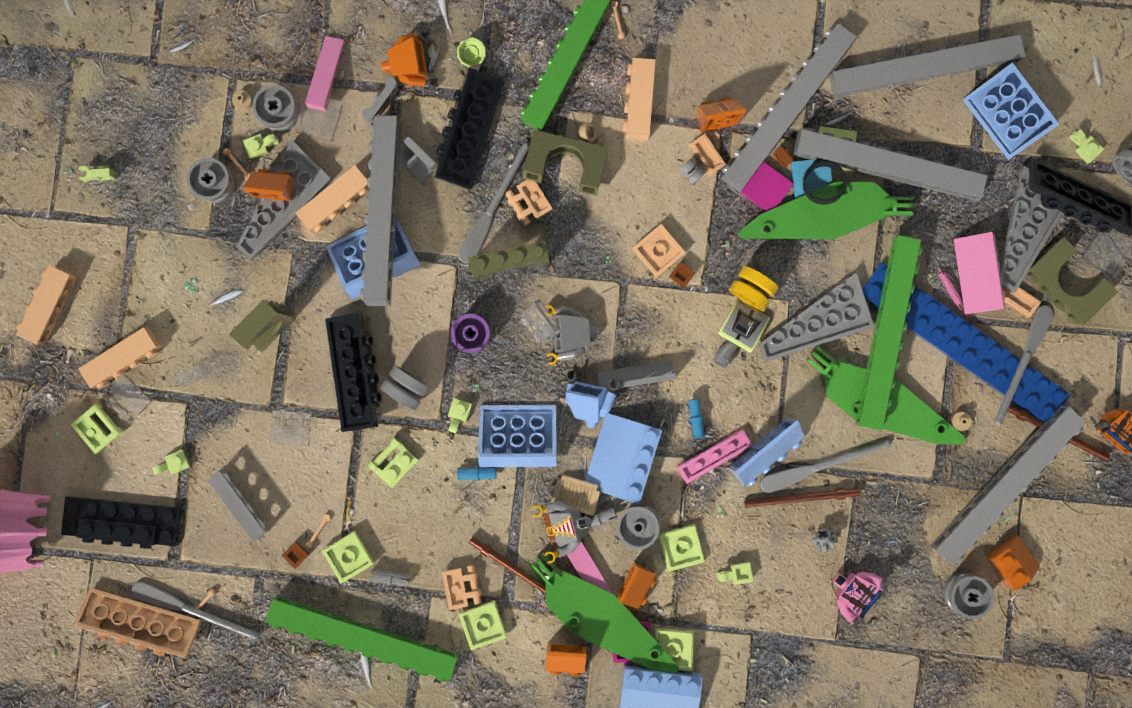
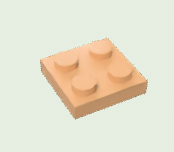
M662 224L632 248L634 253L656 278L686 253Z

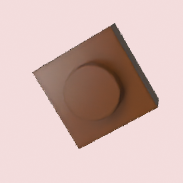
M782 146L772 154L784 169L794 161L790 151L786 148L783 149Z
M680 261L669 275V278L684 289L695 272Z
M296 541L281 556L296 569L310 554Z

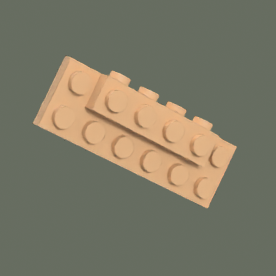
M89 588L74 625L98 633V638L108 640L111 637L116 639V643L127 646L128 643L135 644L134 648L145 651L146 648L152 649L153 654L164 657L166 653L187 659L202 621Z

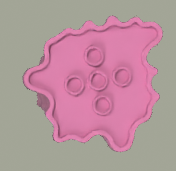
M0 489V573L22 571L43 566L44 560H34L32 546L29 542L37 536H46L47 529L37 528L27 523L26 520L32 517L46 516L47 508H38L36 504L49 502L50 495L41 496Z

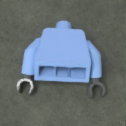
M569 371L566 374V378L570 383L567 384L565 401L570 406L575 418L586 420V424L590 428L596 427L598 422L603 417H606L611 410L616 398L615 392L622 388L623 382L619 381L617 387H615V379H611L608 382V387L610 388L608 392V389L605 387L576 382L581 379V372Z

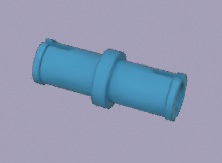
M700 399L688 400L691 416L689 417V422L692 423L693 438L706 437Z
M474 466V468H457V480L474 479L479 481V479L497 478L496 467L479 468V466Z

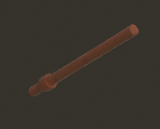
M1010 404L1007 410L1014 414L1017 419L1023 422L1027 421L1039 428L1045 423L1029 414V411L1023 408L1019 409ZM1074 436L1069 440L1074 446L1104 461H1108L1110 458L1109 454Z
M836 488L835 491L744 500L745 507L834 498L843 500L846 497L860 496L861 492L860 488L846 490L844 488Z
M472 536L468 543L480 550L482 555L485 557L489 556L546 594L545 584L492 550L493 547L487 543L483 544Z

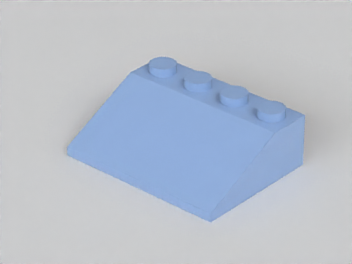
M1014 62L963 99L1008 160L1060 124Z
M397 216L392 279L420 266V262ZM367 226L326 246L343 288L352 300L359 297L361 288H364L362 270L365 269L363 251H366L364 233L367 232Z
M480 405L479 467H556V405Z
M608 413L604 417L585 481L599 485L598 491L640 504L662 430Z
M785 419L732 463L728 469L743 486L753 485L758 480V475L761 473L766 474L773 468L772 464L775 461L780 462L787 456V451L791 448L794 450L802 444L801 440L804 438L800 423L797 420Z
M624 664L619 708H699L703 678L701 673L678 670L677 673L648 669L639 665Z

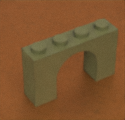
M534 130L523 169V179L541 183L548 160L557 154H570L576 157L583 167L579 192L597 196L609 147L599 143H588L582 139L567 138L565 135L550 134L544 130Z
M1065 237L1056 239L1035 259L1027 273V278L1031 282L1036 283L1041 288L1040 291L1054 301L1056 308L1068 315L1067 318L1071 323L1075 325L1086 324L1118 291L1103 278L1096 280L1078 297L1065 293L1059 285L1058 273L1062 265L1077 249Z
M545 241L468 257L472 277L475 281L492 278L495 273L513 268L530 266L533 269L550 265Z
M263 299L229 335L243 348L249 349L254 345L258 350L264 351L296 318L292 315L294 313L293 310L286 304L283 305L282 303L279 304L272 300L267 301Z

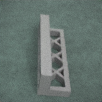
M672 360L596 372L598 386L605 387L610 390L608 382L611 379H615V387H617L619 381H622V388L677 379Z
M221 469L215 472V476L209 479L208 482L250 539L255 542L270 531V528L227 470Z

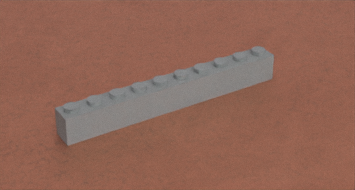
M839 23L835 28H829L824 35L827 39L823 44L821 42L817 44L813 50L815 55L812 59L808 57L802 64L803 71L800 74L796 72L790 80L793 83L791 87L783 89L779 95L781 100L778 104L774 102L767 111L770 113L766 119L762 117L756 125L759 128L755 134L751 132L744 141L747 143L745 148H739L733 156L736 159L732 165L728 162L722 170L724 175L721 179L738 192L743 189L855 40L856 36Z
M1013 33L1001 36L1000 39L989 37L984 39L983 42L976 43V41H970L965 43L964 46L959 47L957 44L947 46L944 50L934 48L924 54L914 52L909 54L908 57L902 58L899 55L891 57L888 61L878 59L872 61L871 64L864 65V63H858L853 65V68L848 69L844 66L834 69L829 79L833 98L1010 64L1012 62L1015 63L1026 56L1021 34L1014 36Z
M374 116V123H371L373 141H370L372 158L369 159L371 175L367 180L370 191L366 197L368 214L365 215L367 232L364 233L366 251H363L365 269L362 270L364 288H361L360 296L367 306H391L401 122L397 116Z
M804 128L797 134L793 151L794 156L818 162L831 161L842 168L974 201L983 198L987 175L981 174L979 170L972 169L968 171L959 165L948 166L944 165L945 162L934 160L932 162L926 160V157L923 156L912 157L903 151L892 152L887 147L879 146L876 148L867 142L856 143L852 142L853 139L842 137L840 139L834 137V134L816 133V130L812 128Z
M1061 405L1052 417L1040 427L937 538L931 547L950 564L959 563L964 557L963 554L968 549H972L976 545L977 539L990 530V525L1003 516V511L1016 502V497L1029 488V483L1043 473V468L1056 459V454L1069 445V440L1082 431V426L1086 422L1069 406Z

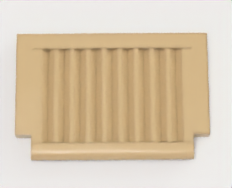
M563 474L561 479H557L551 503L562 502L571 506L572 509H578L582 513L594 516L601 494L598 491L599 485Z

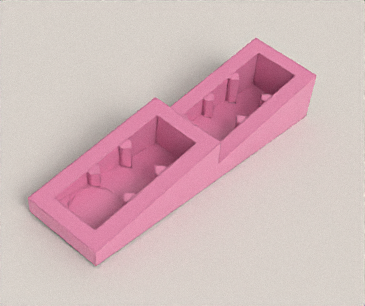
M325 36L305 101L308 108L327 111L334 78L337 77L344 40Z

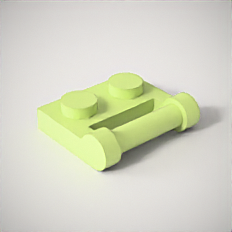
M100 402L93 405L71 424L95 454L100 453L112 441L124 433L121 427L118 428L106 414ZM97 414L112 433L107 435L92 416Z
M395 437L390 440L391 443L374 461L371 460L367 464L391 488L419 461ZM395 448L400 450L383 470L379 467Z

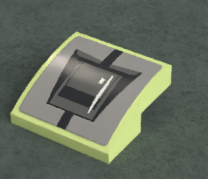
M737 299L718 334L751 353L765 330L770 317Z

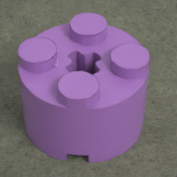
M465 314L460 316L453 324L451 338L460 350L467 353H477L488 346L491 339V329L482 317L476 314ZM470 329L476 332V335H473L472 339L469 336H467V333L470 332Z

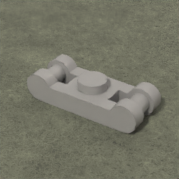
M393 77L385 80L386 87L374 97V103L371 108L363 111V117L368 123H374V116H380L398 92L399 86Z

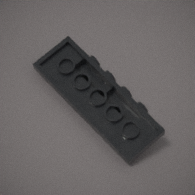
M467 68L462 87L459 90L456 89L453 95L455 105L454 108L451 107L447 115V118L450 119L448 126L445 125L442 131L444 141L443 144L438 145L436 155H439V163L434 178L467 190L472 189L503 88V80L473 68Z
M1036 159L1030 162L1029 190L1040 194L1041 202L1049 209H1057L1064 213L1066 217H1074L1081 221L1082 224L1092 225L1102 233H1109L1112 229H1116L1120 233L1132 235V204Z
M362 312L326 318L325 322L341 432L379 427L376 408L380 407L379 403L382 401V396L380 392H377L376 384L379 382V376L374 371L376 357L371 351L373 337L369 335V331H364Z
M65 496L61 535L77 536V538H82V542L94 543L95 540H102L101 544L105 545L121 542L120 546L132 547L133 544H140L139 548L151 549L152 545L176 547L178 546L182 507Z

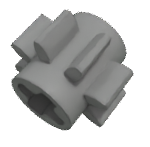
M822 528L817 532L815 531L816 537L812 538V541L816 545L817 551L829 552L835 549L834 543H837L838 540L832 529Z

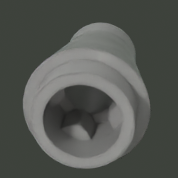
M727 340L714 354L713 362L722 368H726L731 364L738 345Z

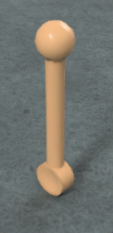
M612 1L611 8L614 9L619 31L618 38L624 39L625 33L622 31L617 10L618 2Z
M224 149L223 154L233 161L244 174V178L248 180L250 173H247L232 156L230 149Z
M329 514L323 516L322 523L310 541L305 543L306 549L312 548L313 541L325 523L331 520Z
M210 589L208 595L196 608L200 609L210 597L216 595V591ZM187 614V615H186V616L192 617V618L195 617V616L190 615V614Z

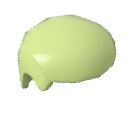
M471 37L460 43L457 48V57L461 64L467 67H477L482 64L486 57V48L482 41Z

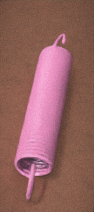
M938 267L941 273L938 277L954 304H957L959 307L958 304L963 302L947 273H942Z

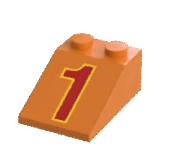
M730 97L722 98L716 103L711 101L700 103L696 110L700 132L737 126L746 113L745 107L737 99L730 100Z

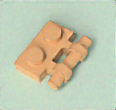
M525 180L516 187L520 192L517 195H514L512 190L505 193L508 198L507 202L510 206H513L518 214V220L522 221L524 226L531 223L528 218L530 214L533 213L537 220L553 210L538 184L534 181ZM524 199L529 208L524 210L519 201Z
M475 565L467 566L468 574L464 575L462 567L442 571L449 610L468 607V598H473L474 604L482 603V591L479 589L477 580L479 575L475 570ZM470 580L471 591L466 592L464 581Z

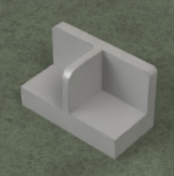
M408 136L403 141L405 145L400 149L399 161L419 181L423 182L437 168V165Z

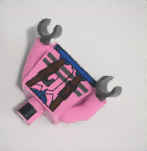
M858 572L856 575L851 573L847 578L838 573L832 581L840 587L836 595L839 597L837 603L841 614L851 624H854V628L859 633L862 632L857 628L858 625L864 624L867 628L862 618L883 590L886 593L892 594V592L887 590V586L891 584L896 587L893 582H885V579L868 572Z

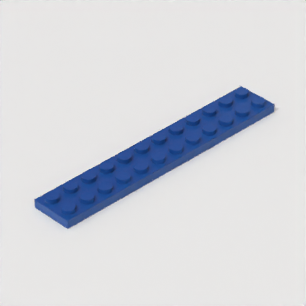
M882 262L862 288L865 299L878 308L887 265ZM915 286L913 294H910L909 297L911 307L905 317V321H907L906 328L1005 396L1021 359ZM1027 364L1012 402L1029 411V414L1046 422L1061 405L1065 404L1071 394Z

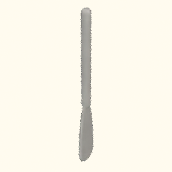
M525 142L522 145L487 211L478 219L458 251V257L461 262L468 264V257L478 255L491 226L493 214L530 147L529 143Z
M1042 305L1037 309L1028 333L1023 356L994 420V424L997 426L1002 424L1027 364L1044 338L1053 319V311L1047 305Z
M884 440L814 465L799 466L766 475L760 482L761 489L767 493L778 491L806 479L815 472L888 448L891 442Z
M136 582L132 587V595L137 600L157 607L188 613L254 640L260 638V634L256 631L186 605L175 596L145 582Z

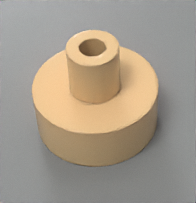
M239 90L234 93L232 102L237 109L246 111L252 107L253 98L248 92Z
M583 123L580 126V130H577V136L586 142L595 141L597 136L595 125L593 123Z
M956 412L950 418V424L958 431L969 429L972 423L970 415L965 412Z

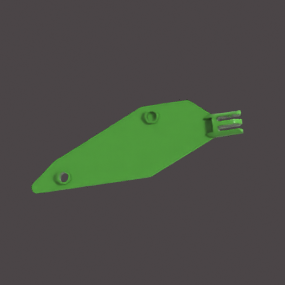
M843 182L831 183L811 192V194L820 199L835 197L842 190ZM846 182L845 191L836 202L820 205L812 202L804 195L760 214L739 231V237L742 239H836L888 216H913V211H897V209L914 208V204L897 203V201H913L914 197L890 196L875 182ZM764 226L769 227L768 233L763 230Z
M817 346L816 350L825 356L828 361L826 362L815 352H812L811 355L823 367L821 368L809 357L806 361L823 374L827 397L856 421L866 369L836 361L821 347ZM895 379V386L891 389L889 396L892 398L891 405L886 411L888 421L883 429L934 444L965 443V436ZM942 425L943 429L938 432V427Z
M545 552L541 554L545 561L538 557L536 558L538 565L535 562L530 564L545 581L546 605L572 634L648 669L670 673L678 672L679 666L626 606L618 602L615 594L559 569L554 562L548 563L553 568L551 569L546 562L552 560L548 555L544 556ZM657 651L658 655L654 657L651 653Z

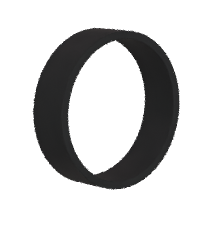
M816 162L804 174L803 191L807 198L816 204L827 205L834 203L840 199L845 191V172L834 162ZM819 167L833 168L841 175L843 188L835 197L829 199L817 198L806 187L805 180L808 174Z

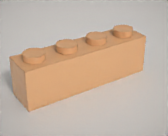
M633 58L632 64H628L627 75H630L631 78L630 83H626V94H629V102L625 101L624 113H628L627 120L623 121V132H626V138L649 139L655 59Z
M354 165L295 214L313 234L315 232L319 233L326 227L325 224L328 221L337 219L343 209L352 207L359 196L363 197L369 193L370 189L368 188L367 178Z
M49 265L43 271L42 281L35 288L32 302L27 305L26 314L17 326L16 336L36 345H45L77 276Z
M143 327L78 368L90 388H98L100 390L108 386L109 381L113 378L118 379L126 374L125 371L129 368L134 369L140 366L143 359H149L157 355L158 350L162 346L152 330Z

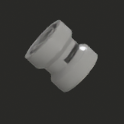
M691 159L679 170L683 176L688 178V182L691 185L695 184L706 173L697 166V162L694 159Z

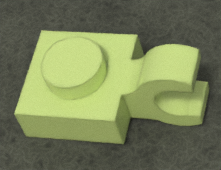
M1080 129L1077 132L1074 131L1069 136L1078 145L1075 149L1076 153L1087 164L1091 163L1104 150L1092 136L1086 138V135Z
M262 134L243 140L251 160L268 154V147L279 144L278 137L274 134L268 135L265 138Z
M86 166L79 167L80 171L87 172L85 177H79V180L84 182L117 179L116 171L110 169L109 166H97V169H90Z
M453 399L448 413V417L453 419L448 431L457 433L460 421H467L472 404Z
M183 449L165 456L166 463L157 465L152 469L155 475L168 470L173 475L190 468L191 465Z
M749 561L730 565L731 571L717 572L720 582L732 580L734 585L753 582Z

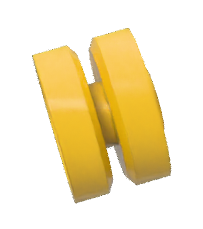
M743 266L738 273L741 281H733L728 290L744 303L764 312L770 304L767 297H774L779 287L760 272Z

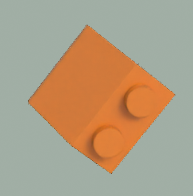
M258 169V172L251 171L244 186V192L254 198L292 202L294 178L288 172L277 171V174H272L269 170Z
M1017 534L985 556L1005 585L1014 591L1019 590L1030 582L1040 567Z
M634 561L617 594L618 602L639 609L640 605H644L648 598L646 593L649 587L653 588L657 580L655 571Z
M548 643L546 671H550L551 674L569 672V675L573 676L585 673L586 646Z

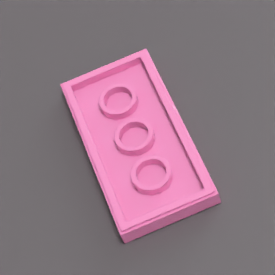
M994 232L954 239L965 314L1006 309Z

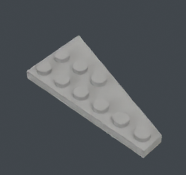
M290 139L288 147L282 155L276 171L273 173L277 174V171L288 172L294 178L292 202L261 198L258 207L253 212L249 225L246 226L236 246L250 260H253L297 216L295 213L316 197L332 181L292 139Z
M1026 166L1021 167L1000 264L1002 287L1011 293H1015L1063 214L1057 209H1049L1041 202L1040 194L1029 190V168Z
M857 273L851 275L760 342L758 346L763 361H771L873 328L874 324Z

